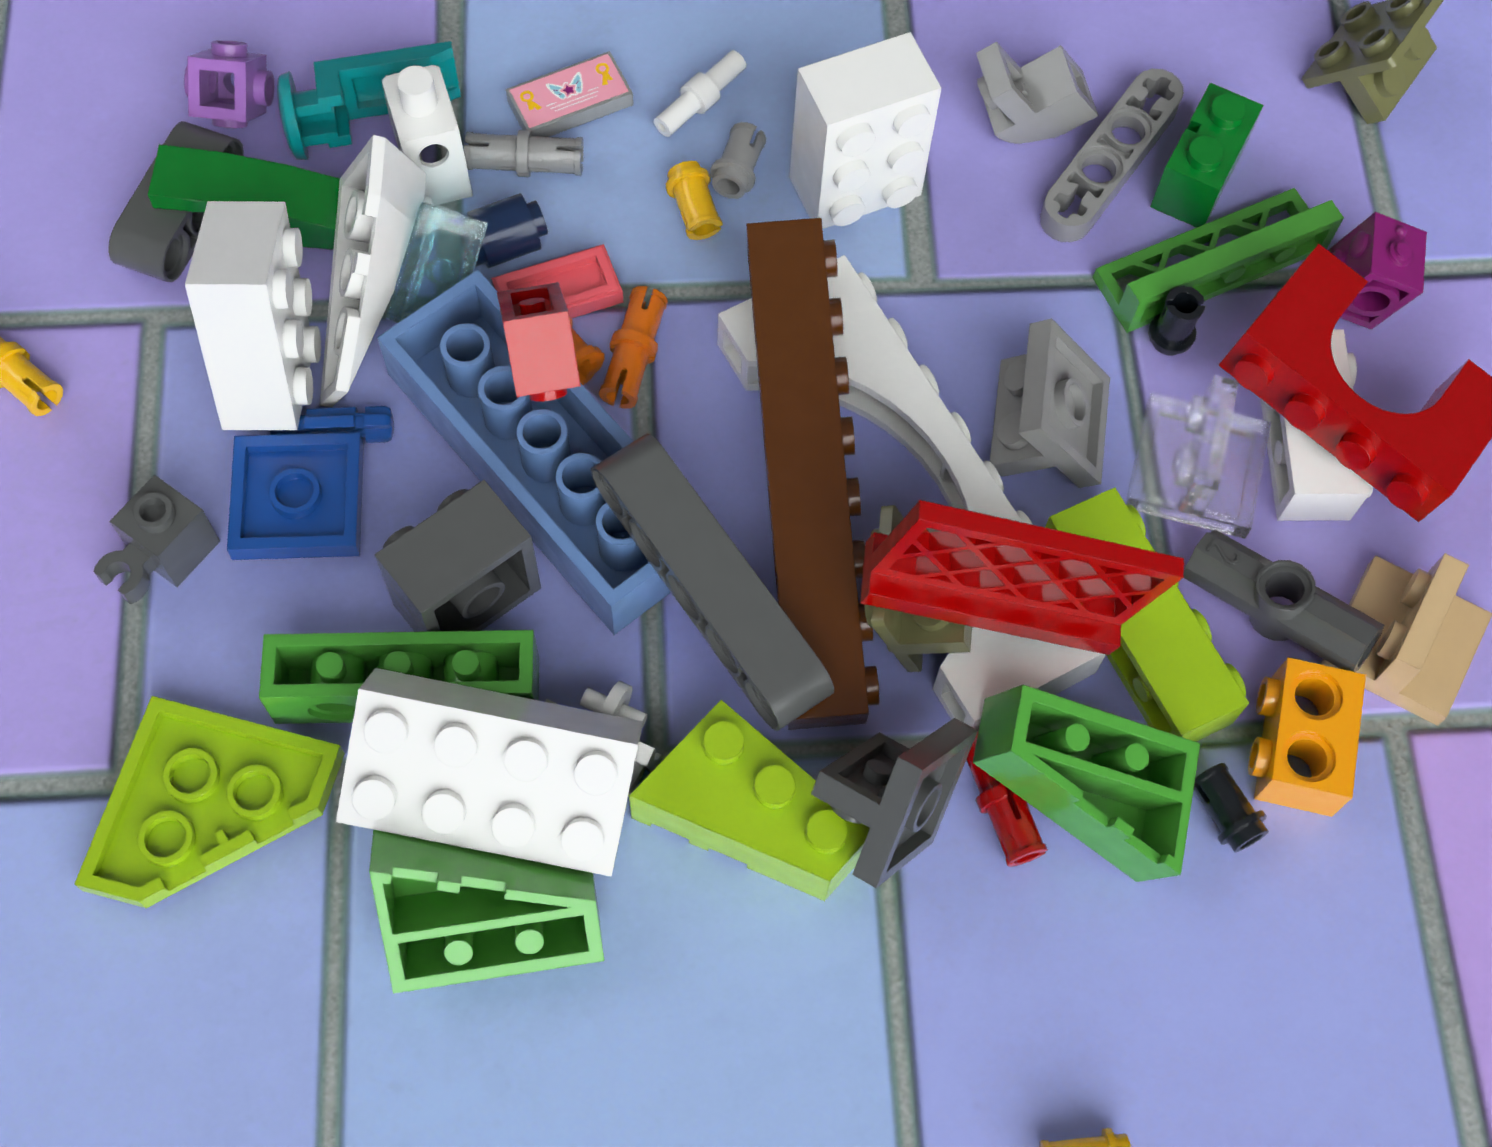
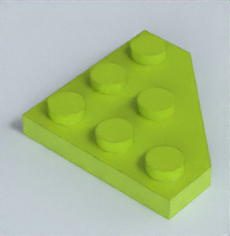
M151 696L74 885L84 892L143 908H148L322 816L345 755L341 745Z

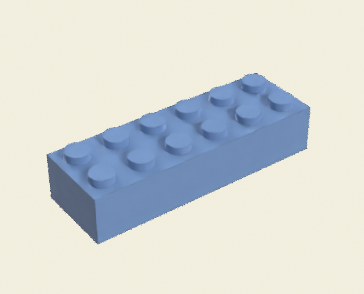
M476 270L377 337L388 375L478 479L487 482L531 535L532 541L615 635L671 593L605 502L591 475V468L634 441L582 384L580 387L567 389V395L551 401H532L529 395L516 397L497 296L498 291L479 270Z

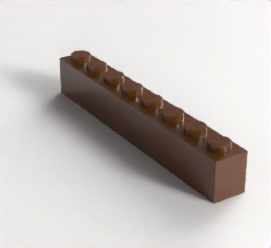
M822 218L746 223L777 603L819 658L834 686V693L789 723L788 730L866 724L869 715L868 706L879 705L880 697L876 666H864L862 642L873 641V628L867 623L865 604L858 603L856 579L863 576L865 542L864 539L852 540L850 516H861V499L858 477L846 478L844 455H855V437L852 416L841 417L839 395L849 394L847 358L835 357L833 336L843 335L841 298H829L827 278L837 277L836 243L835 239H823Z

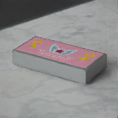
M610 51L506 89L507 102L521 129L531 130L532 136L550 137L633 106V93Z

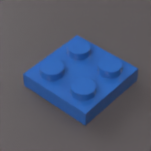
M360 432L234 436L227 551L231 559L254 560L360 556L364 443Z

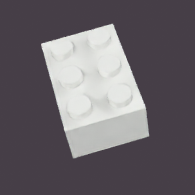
M911 32L798 68L789 178L809 217L822 218L823 229L833 225L846 226L852 224L863 215L886 207H902L922 194L941 86Z
M207 201L185 287L222 430H298L302 405H310L312 403L313 377L310 364L319 363L321 336L318 326L309 325L308 316H310L312 310L311 283L309 278H300L298 269L301 266L303 256L302 236L299 228H290L285 202Z

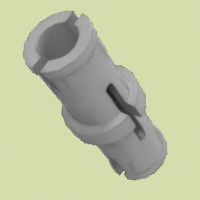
M519 130L517 135L466 132L465 142L468 145H464V155L467 170L516 171L518 177H530L531 172L582 175L583 137L532 136L531 130Z

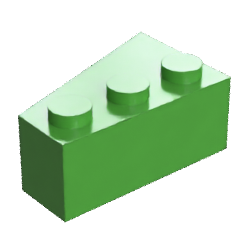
M1024 684L985 698L973 758L975 765L1136 882L1181 875L1200 743Z
M373 830L369 873L393 994L604 961L593 873Z

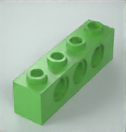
M534 630L264 634L259 699L275 724L353 723L358 689L375 668L539 701V654Z

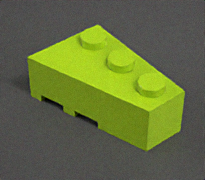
M722 700L711 709L629 795L632 819L650 827L651 824H654L689 839L690 844L706 851L710 848L747 864L748 869L823 901L832 894L855 868L870 830L864 824L852 823L842 819L833 811L831 805L811 795L816 780Z

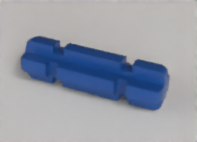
M387 406L365 407V413H358L357 407L306 409V415H300L298 430H270V435L360 432L361 437H365L366 443H384L392 440L394 421L391 409Z

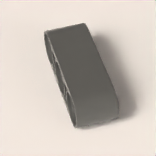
M184 121L176 124L163 144L218 151L243 156L244 153L243 145L239 139ZM155 157L111 232L108 253L110 260L114 264L166 282H174L182 274L193 255L204 213L152 207L148 191L156 160Z

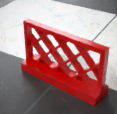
M919 500L889 535L874 532L865 542L860 603L1110 655L1121 646V625L1184 578V558ZM927 528L935 529V530H939V531H938V532H931V533H930V532L927 530Z

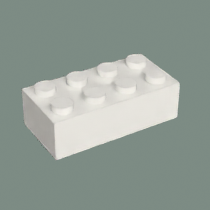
M375 668L358 689L336 822L612 877L643 721Z

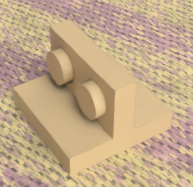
M1446 553L1428 572L1417 569L1414 574L1375 555L1367 565L1349 605L1384 624V629L1369 657L1359 671L1356 672L1366 674V690L1438 726L1447 718L1490 622L1492 613L1456 596L1469 565ZM1324 659L1320 663L1321 665L1338 668Z

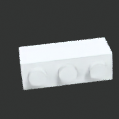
M1333 329L1331 338L1333 359L1342 378L1353 390L1357 376L1356 358L1353 353L1347 352L1344 329ZM1261 399L1277 521L1351 520L1364 501L1371 496L1374 487L1354 471L1342 465L1335 456L1303 431L1291 425L1284 416Z

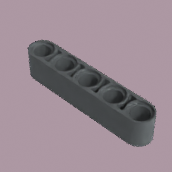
M645 434L591 468L592 478L605 502L756 711L772 729L779 731L834 693L832 680L819 658L657 439L650 434Z

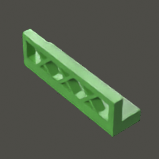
M1293 188L1095 269L1092 278L1126 333L1150 324L1153 318L1162 312L1167 295L1176 287H1192L1199 291L1204 301L1306 259L1318 244L1327 249L1344 217L1332 200L1309 209L1297 190ZM1285 210L1290 215L1286 219L1265 227L1268 217ZM1227 234L1239 237L1216 247L1219 237ZM1178 254L1190 257L1166 267L1167 260L1170 257ZM1159 262L1158 267L1153 266V264H1156V263ZM1129 274L1140 277L1127 283L1124 292L1116 281Z

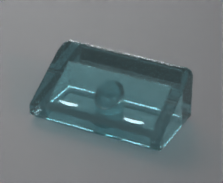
M422 202L386 319L399 323L472 274L488 223L434 203Z

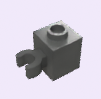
M153 475L109 521L126 547L123 550L113 551L103 556L96 564L93 572L100 582L106 586L119 573L130 572L129 579L122 584L118 591L125 601L133 604L139 601L148 591L150 585L149 575L153 571L157 572L175 587H178L217 546L220 540L200 507L159 477Z

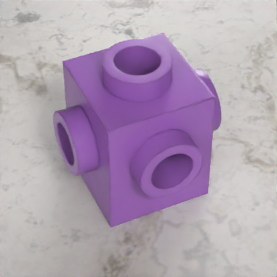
M226 40L211 41V49L187 57L188 64L184 74V89L188 97L189 117L212 119V125L217 127L245 128L248 126V121L266 113V106L272 104L274 76L271 71L266 70V54L247 53V43ZM232 73H234V86L231 83Z

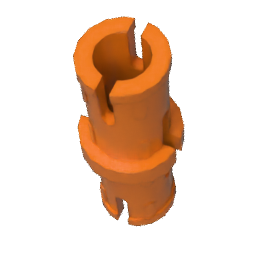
M637 286L630 293V301L622 327L614 331L609 348L613 355L604 382L599 390V397L604 402L614 406L619 387L623 385L621 390L623 396L620 402V408L623 409L633 408L637 404V395L646 365L653 363L657 354L658 344L655 341V337L663 312L668 304L667 297L659 290L653 288L648 308L645 309L646 302L644 299L648 289L647 286Z

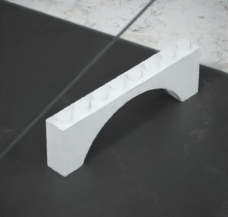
M845 255L837 258L838 275L837 277L827 278L829 298H841L843 313V335L833 336L835 357L847 358L849 394L839 395V406L865 417L905 446L935 481L949 506L1032 524L1029 517L1023 511H1015L1003 493V482L994 465L987 460L982 461L971 445L970 432L962 417L956 412L950 413L939 397V388L930 369L924 364L918 365L907 349V339L900 324L894 318L887 319L877 304L876 292L870 279L863 272L857 274ZM749 299L718 314L717 345L745 390L759 391L752 300ZM972 627L971 652L949 653L939 668L932 689L951 720L956 718L979 731L985 698L1023 684L1056 695L1095 674L1106 654Z

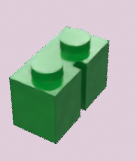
M1210 82L1190 119L1187 129H1185L1164 169L1150 207L1196 228L1206 224L1246 147L1264 105Z

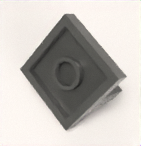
M954 718L910 749L879 732L819 771L811 795L831 805L833 811L842 819L852 823L864 824L870 828L852 875L877 888L933 843L978 730Z

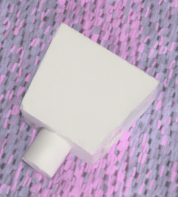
M435 65L426 67L409 66L400 73L384 77L381 81L398 149L426 173L425 196L431 197L432 206L472 197L473 194L461 136L440 67ZM438 144V148L441 149L442 159L434 163L422 161L421 151L429 145Z

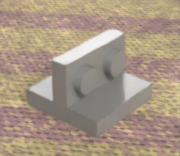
M1052 318L1030 324L1027 354L1001 360L990 462L997 469L1001 477L1056 467L1079 488L1099 485L1102 480L1110 377Z

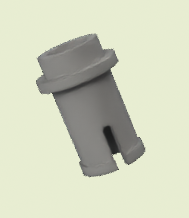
M740 122L731 128L730 137L722 157L716 160L710 169L712 186L716 192L724 197L737 199L754 187L755 175L753 171L760 152L765 146L766 136L760 130L757 132L753 144H750L757 127L753 124Z

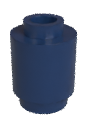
M521 193L467 212V219L455 223L462 246L472 268L482 264H486L488 268L541 250L539 237L548 234L547 226L537 201L526 203Z

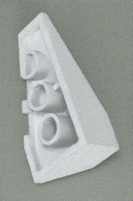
M373 135L342 175L339 182L320 406L332 408L348 393L421 231L424 232L427 229L431 218L432 199L430 196H425L426 173L388 139Z

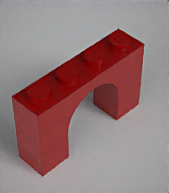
M1318 244L1218 365L1233 376L1240 385L1252 391L1284 416L1291 425L1303 431L1335 456L1342 465L1354 471L1386 496L1394 506L1402 509L1417 522H1420L1453 495L1492 439V376L1468 359L1434 391L1421 411L1416 413L1403 414L1386 411L1361 398L1348 386L1339 373L1332 355L1331 338L1337 321L1368 281L1322 245Z

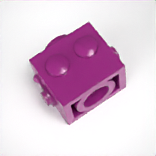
M1374 212L1328 249L1329 252L1368 281L1340 318L1368 329H1373L1422 294L1424 288L1427 232Z

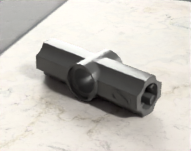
M1215 529L1203 536L1184 568L1185 579L1249 615L1254 630L1261 636L1273 641H1286L1290 639L1343 670L1359 671L1384 629V624L1316 587L1311 572L1302 564L1291 560L1272 562ZM1284 597L1294 604L1281 605L1275 603L1270 598Z

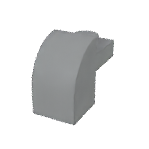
M997 42L976 53L983 76L977 79V84L994 134L999 139L1016 144L1052 139L1098 116L1082 69L1061 45L1022 67H1019Z

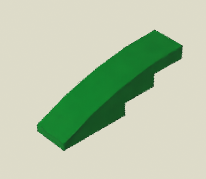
M159 144L148 191V197L153 208L204 213L207 201L285 202L290 228L300 229L303 247L334 249L340 178L286 164L230 153Z

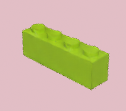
M1115 487L1050 516L1045 528L1155 552L1145 536L1146 529L1141 515L1134 506L1125 504ZM1178 582L1121 625V646L1110 655H1106L1147 725L1197 742L1232 725L1249 704L1246 698V687L1241 675L1233 665L1224 663L1211 642L1212 634L1206 619L1198 610L1189 607L1178 589Z

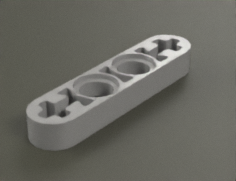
M1149 69L1143 71L1135 78L1048 191L1040 214V224L1047 235L1060 242H1074L1088 234L1173 121L1184 94L1183 85L1179 78L1163 69ZM1155 94L1162 96L1151 107L1149 114L1142 110L1146 98L1150 99ZM1118 127L1132 128L1139 133L1141 141L1135 144L1122 143L1114 137L1112 131ZM1092 164L1101 165L1110 171L1113 178L1104 183H1097L1085 176L1083 168ZM1075 194L1082 199L1077 214L1072 213L1068 218L1058 214L1059 211L1064 212L1074 201Z

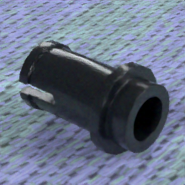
M1180 286L1172 289L1167 295L1162 312L1153 318L1148 330L1151 343L1160 353L1165 355L1181 354L1189 350L1195 342L1197 333L1195 325L1205 310V306H1201L1204 303V298L1199 291L1192 287Z
M1220 763L1195 778L1193 792H1195L1221 831V834L1218 836L1220 844L1229 843L1232 850L1236 853L1253 845L1269 832L1263 823L1267 816L1263 810L1257 812L1254 810L1229 773L1227 765Z

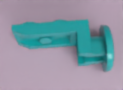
M451 41L314 62L316 89L297 92L290 71L279 75L277 97L280 118L287 143L294 157L298 160H308V146L328 143L329 148L352 145L350 120L389 114L381 80L388 75L400 73L406 67L415 65L422 67L430 65L439 66L450 101L461 97Z

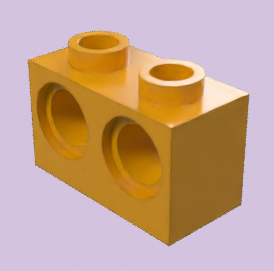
M1287 657L1272 677L1265 676L1263 678L1256 701V713L1265 716L1262 737L1257 736L1255 738L1248 761V774L1257 777L1254 799L1332 817L1353 798L1366 674ZM1295 696H1302L1312 701L1318 710V715H1311L1303 711L1297 704ZM1287 755L1296 756L1304 760L1310 768L1311 777L1297 774L1290 767Z

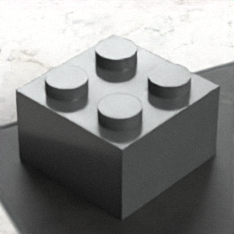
M485 480L470 490L461 489L452 493L440 504L436 513L415 527L407 526L396 531L384 543L383 549L374 554L394 607L414 632L482 631L541 589L531 535Z

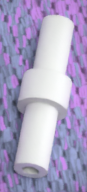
M731 50L705 74L698 72L681 87V96L654 119L657 130L662 135L670 137L695 113L704 114L720 99V91L746 68V62L742 55L735 50Z

